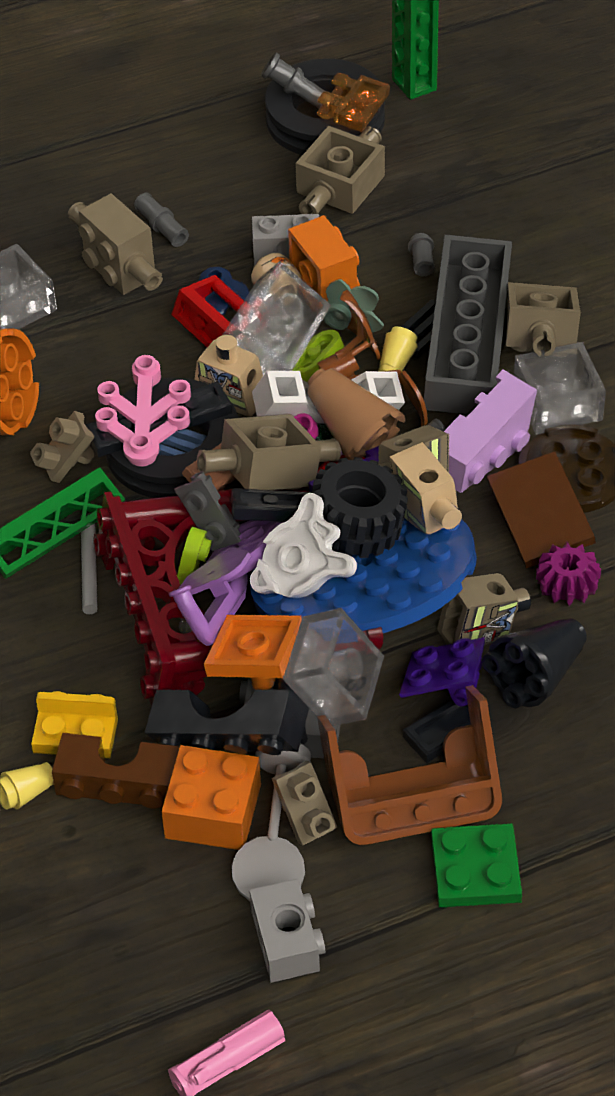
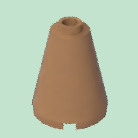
M323 368L319 369L308 380L309 388L307 394L333 438L339 441L341 451L348 460H354V457H364L366 455L365 451L375 448L381 442L395 437L400 431L396 426L398 420L403 423L405 422V416L398 409L333 368L326 371Z

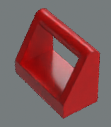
M216 275L179 289L171 314L206 347L222 335H232L238 342L262 320V316ZM214 291L242 318L229 322L205 298Z

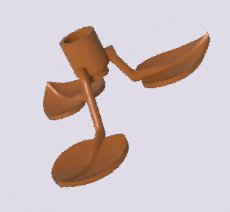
M345 290L340 300L348 304L351 311V321L347 329L357 336L343 349L318 362L317 365L319 369L323 368L325 371L333 368L351 380L359 376L354 374L355 371L359 370L355 355L368 347L374 352L377 360L381 359V355L373 338L367 317L351 292ZM362 340L364 341L362 344H360L359 346H357L356 348H354V347H355L356 345H358ZM405 370L382 371L398 373L400 383L419 413L421 427L427 425L428 417L424 399Z

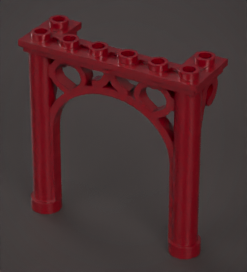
M301 487L296 492H310L309 487ZM232 489L218 491L221 496L218 503L220 505L226 504L232 514ZM279 489V490H276V491H289V490ZM104 492L102 508L97 509L99 533L94 534L93 537L94 550L97 556H102L106 570L113 569L114 564H116L115 575L118 586H124L126 592V611L128 615H133L135 619L134 631L138 644H143L145 649L146 674L140 678L142 696L144 699H149L152 707L156 690H190L195 695H198L205 687L203 677H207L204 662L213 645H204L197 639L193 631L186 634L175 632L169 626L168 621L175 617L185 619L174 598L170 597L169 593L179 589L181 586L175 570L174 559L176 551L184 539L188 537L191 528L198 527L179 496L121 502L119 496L113 497L112 492ZM154 537L159 539L165 547L161 550L152 551L155 546ZM143 564L157 566V570L151 575H146ZM154 597L160 598L167 603L161 608L160 613ZM378 627L359 631L358 639L327 640L325 634L309 633L306 638L299 639L300 657L355 649H361L363 652L380 650L383 645L382 628Z

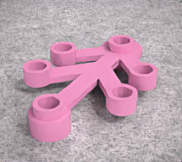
M142 355L132 365L133 381L138 385L137 405H133L119 394V387L115 382L106 381L97 388L98 399L100 403L110 405L112 408H101L95 414L97 428L101 431L109 432L124 444L123 451L125 457L135 466H148L152 464L159 454V444L176 431L187 428L190 424L189 410L184 406H177L190 400V384L185 380L173 381L169 385V394L151 406L152 386L158 384L161 380L160 364L153 356ZM116 411L135 424V433L118 422ZM167 413L168 421L150 432V425Z

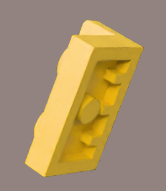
M60 691L37 693L38 715L31 743L33 753L57 754L62 733L101 737L105 758H111L118 723L115 698L101 694H66Z

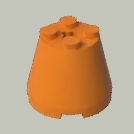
M14 328L0 329V435H14L20 428H27L36 410L39 395V382H33L31 360L36 357L35 351L28 337L22 331Z

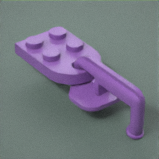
M250 520L240 524L238 530L241 533L239 536L241 541L239 543L215 550L203 566L186 577L179 589L169 593V596L174 598L180 612L197 639L204 645H213L226 616L235 615L246 597L247 573L257 567L258 559L262 560L263 552L267 545L263 543L264 539L275 527L284 522ZM209 588L215 599L203 615L192 595Z

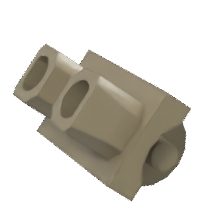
M74 411L68 419L56 417L50 425L49 434L52 441L49 445L37 443L31 450L30 455L35 466L46 469L50 480L60 483L71 467L75 466L77 462L88 464L94 458V451L90 447L94 435L84 424L85 417L83 413Z
M305 761L296 768L272 778L282 803V809L286 812L298 844L303 846L337 828L311 762Z

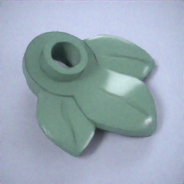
M342 279L335 280L329 284L326 289L328 301L324 305L323 317L330 327L337 330H343L348 327L351 321V311L349 305L341 301L340 297L343 291L349 290L367 317L371 331L376 332L383 328V322L372 312L379 301L376 291L366 286H357L350 289L349 285Z

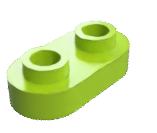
M326 330L314 335L290 362L289 370L300 371L302 379L308 383L310 377L319 370L318 362L344 348L340 334L336 330Z
M192 527L188 534L177 574L180 584L183 583L187 576L199 568L200 561L206 562L212 540L206 539L207 531Z

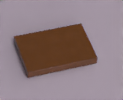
M555 451L487 476L490 489L526 569L538 565L542 553H549L552 544L563 548L568 541L570 547L577 548L582 544L583 547H587L596 543L594 533Z

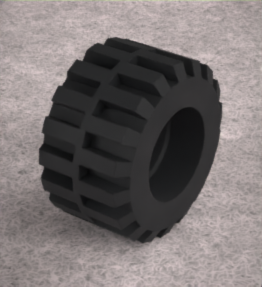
M354 457V460H348L347 458L339 459L337 464L330 462L325 465V470H319L313 482L312 493L320 496L323 500L324 520L336 525L340 529V537L332 544L333 551H339L350 556L359 555L360 558H369L371 553L378 556L383 554L384 549L390 550L394 546L395 540L399 539L408 502V491L405 485H401V477L398 474H391V468L386 465L382 467L378 465L377 461L371 459L368 462L363 461V458Z

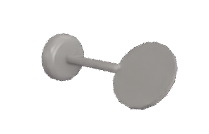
M300 744L298 752L282 751L280 755H269L261 751H255V756L259 757L260 768L275 774V776L286 773L296 768L299 764L305 761L310 762L311 760L309 749ZM275 786L273 789L268 836L257 837L245 843L236 853L232 863L233 883L238 892L249 901L250 889L298 879L300 886H302L305 877L304 859L298 848L288 840L278 837L282 803Z

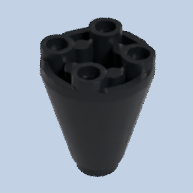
M562 619L505 634L497 638L490 645L488 653L483 656L482 664L484 669L491 675L494 684L502 692L503 699L508 706L515 709L520 706H539L551 696L582 651L587 640L586 631L577 620Z

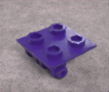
M485 637L473 640L463 638L455 641L453 644L439 647L425 646L412 652L399 694L400 697L448 689L456 705H467L465 687L471 685L475 688L477 687L480 675L479 670L482 667L481 656L486 641Z

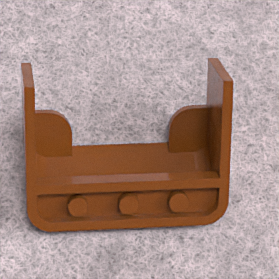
M473 685L465 687L471 725L455 728L447 734L443 742L444 762L368 777L367 765L364 759L358 753L351 750L339 751L334 727L325 715L317 716L327 777L342 830L351 842L358 845H368L431 832L432 828L455 827L488 820L499 812L502 805V793L488 702Z

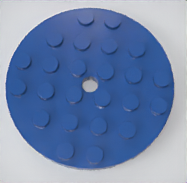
M404 518L399 539L395 540L394 546L390 550L384 549L383 554L378 556L371 553L369 558H360L359 555L352 556L357 562V569L355 574L350 577H333L327 580L317 591L301 598H288L276 593L261 594L253 590L251 584L250 590L254 606L259 615L301 616L304 630L300 638H306L309 633L325 634L327 640L358 639L359 631L381 627L382 632L386 633L407 626L432 614L451 601L463 589L461 582L467 575H473L476 566L477 556L474 538L470 528L462 519L453 529L443 528L432 534H424Z

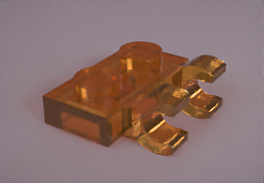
M337 73L332 79V84L338 86L334 88L332 93L323 92L318 98V103L324 105L318 110L317 115L324 119L334 117V123L363 132L388 97L390 85L363 75L358 80H355L343 73Z

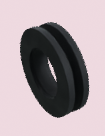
M326 58L303 61L292 65L293 68H301L305 78L332 96L346 100L354 106L352 111L343 116L331 119H317L303 115L296 108L306 102V100L294 92L291 94L285 93L283 87L273 80L266 90V123L269 133L282 147L300 155H303L328 126L358 137L367 126H371L369 133L373 128H376L381 133L384 126L385 92L380 80L365 67L350 61Z
M163 378L158 384L152 386V403L159 401L169 394V385L175 380L187 381L190 384L191 390L208 384L187 378ZM138 386L122 395L135 406L137 405ZM232 404V414L198 424L208 435L200 446L188 453L174 456L157 455L156 460L148 466H135L125 457L124 451L120 450L106 455L108 466L121 484L138 494L152 498L178 496L174 489L189 483L182 472L197 460L199 450H212L221 444L224 419L238 418L236 409Z

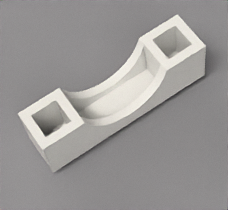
M266 371L252 391L257 417L283 414L296 416L305 413L310 415L316 423H324L307 394L309 385L302 379L300 371ZM365 371L351 379L398 410L405 403L397 372Z

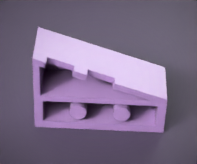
M503 369L496 376L497 385L488 395L481 392L475 398V403L478 404L467 417L460 414L444 431L449 434V474L454 480L455 490L460 493L472 484H478L495 467H501L508 457L516 451H522V448L529 441L530 434L528 429L537 389Z

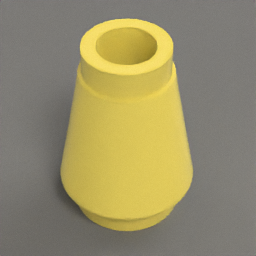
M395 326L391 329V332L386 333L378 372L402 371L418 348L416 343L418 337L414 332Z
M45 762L2 772L0 775V804L6 810L12 807L19 809L54 785L52 777L53 768L51 765Z

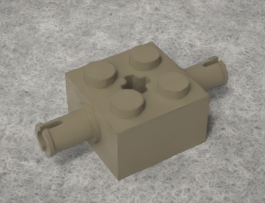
M328 126L296 162L297 193L307 196L299 204L301 214H310L312 210L311 214H318L326 204L351 214L357 210L385 176V146L379 144L382 137L376 128H373L369 133L371 126H367L358 137Z
M112 193L88 206L83 202H77L70 207L68 218L79 226V233L83 240L84 250L82 251V257L87 266L91 269H96L109 286H114L123 295L141 285H144L148 291L159 287L163 280L161 277L162 273L155 269L151 228Z
M508 282L504 315L506 346L521 352L531 351L533 348L534 352L539 356L542 354L541 350H544L545 356L565 354L567 351L576 352L581 313L577 288Z
M292 414L224 419L221 449L199 450L197 466L199 471H203L204 474L208 472L230 471L245 489H285L297 491L301 487H309L308 482L316 479L319 462H337L341 456L339 441H336L335 438L316 441Z

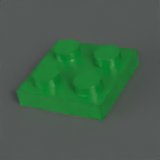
M513 824L432 828L431 838L439 908L522 903V888Z

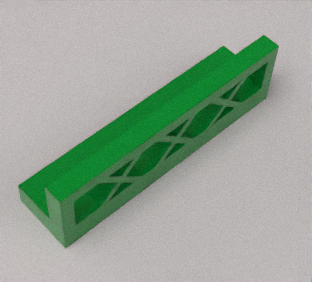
M392 0V80L410 100L437 90L439 0Z
M100 467L0 528V573L5 579L97 522V509L102 508V506L90 504L89 502L101 496L104 492H112L113 497L119 496L121 502L126 501ZM76 510H82L81 520L77 523L59 522ZM86 511L93 512L90 515L86 516ZM52 529L51 539L45 543L29 541L44 530ZM57 530H61V531H62L61 533H59L58 535H56V531H57ZM17 547H22L21 558L7 565L2 556ZM27 548L33 549L32 551L26 554Z

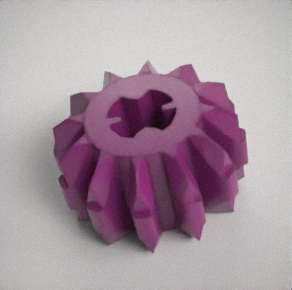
M568 541L563 548L552 544L549 553H542L539 559V567L536 569L537 584H540L542 595H552L554 603L561 599L566 600L569 607L574 599L585 603L588 595H595V591L598 589V579H600L601 575L600 564L596 563L594 552L585 553L583 544L577 548L570 547Z

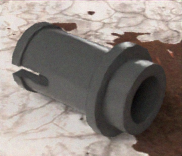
M425 233L413 235L408 243V250L413 256V269L415 274L419 276H428L435 271L432 256L434 242Z

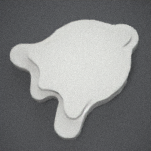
M314 493L305 494L293 517L279 524L266 536L263 543L267 544L263 552L262 560L258 559L257 567L250 576V584L253 590L261 594L276 593L288 598H301L317 591L327 580L333 577H350L355 574L357 569L356 560L350 555L332 550V544L340 537V529L336 525L324 520V503L320 496Z

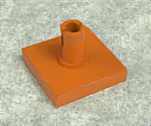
M227 615L204 662L207 677H250L253 689H271L274 686V682H276V678H283L304 630L302 617L290 615Z

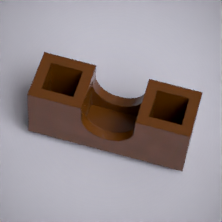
M62 733L52 769L56 795H63L70 799H98L111 804L121 802L139 804L152 809L163 807L180 746L140 742L138 753L131 762L121 766H113L105 763L101 737Z

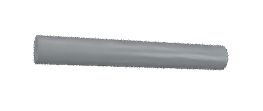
M95 524L81 532L82 611L85 614L97 612L96 553L93 544V537L96 534Z

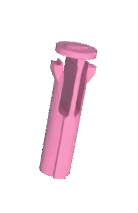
M266 1010L182 1063L169 1068L168 1073L174 1088L180 1096H194L229 1073L240 1069L286 1040L280 1022L272 1011Z

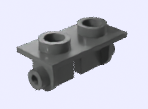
M200 471L190 478L192 482L174 489L196 526L207 531L206 539L212 540L210 548L212 551L241 541L239 537L241 533L238 530L240 524L233 520V516L226 504L220 505L218 503L221 496L212 483L210 475L206 476L203 471Z

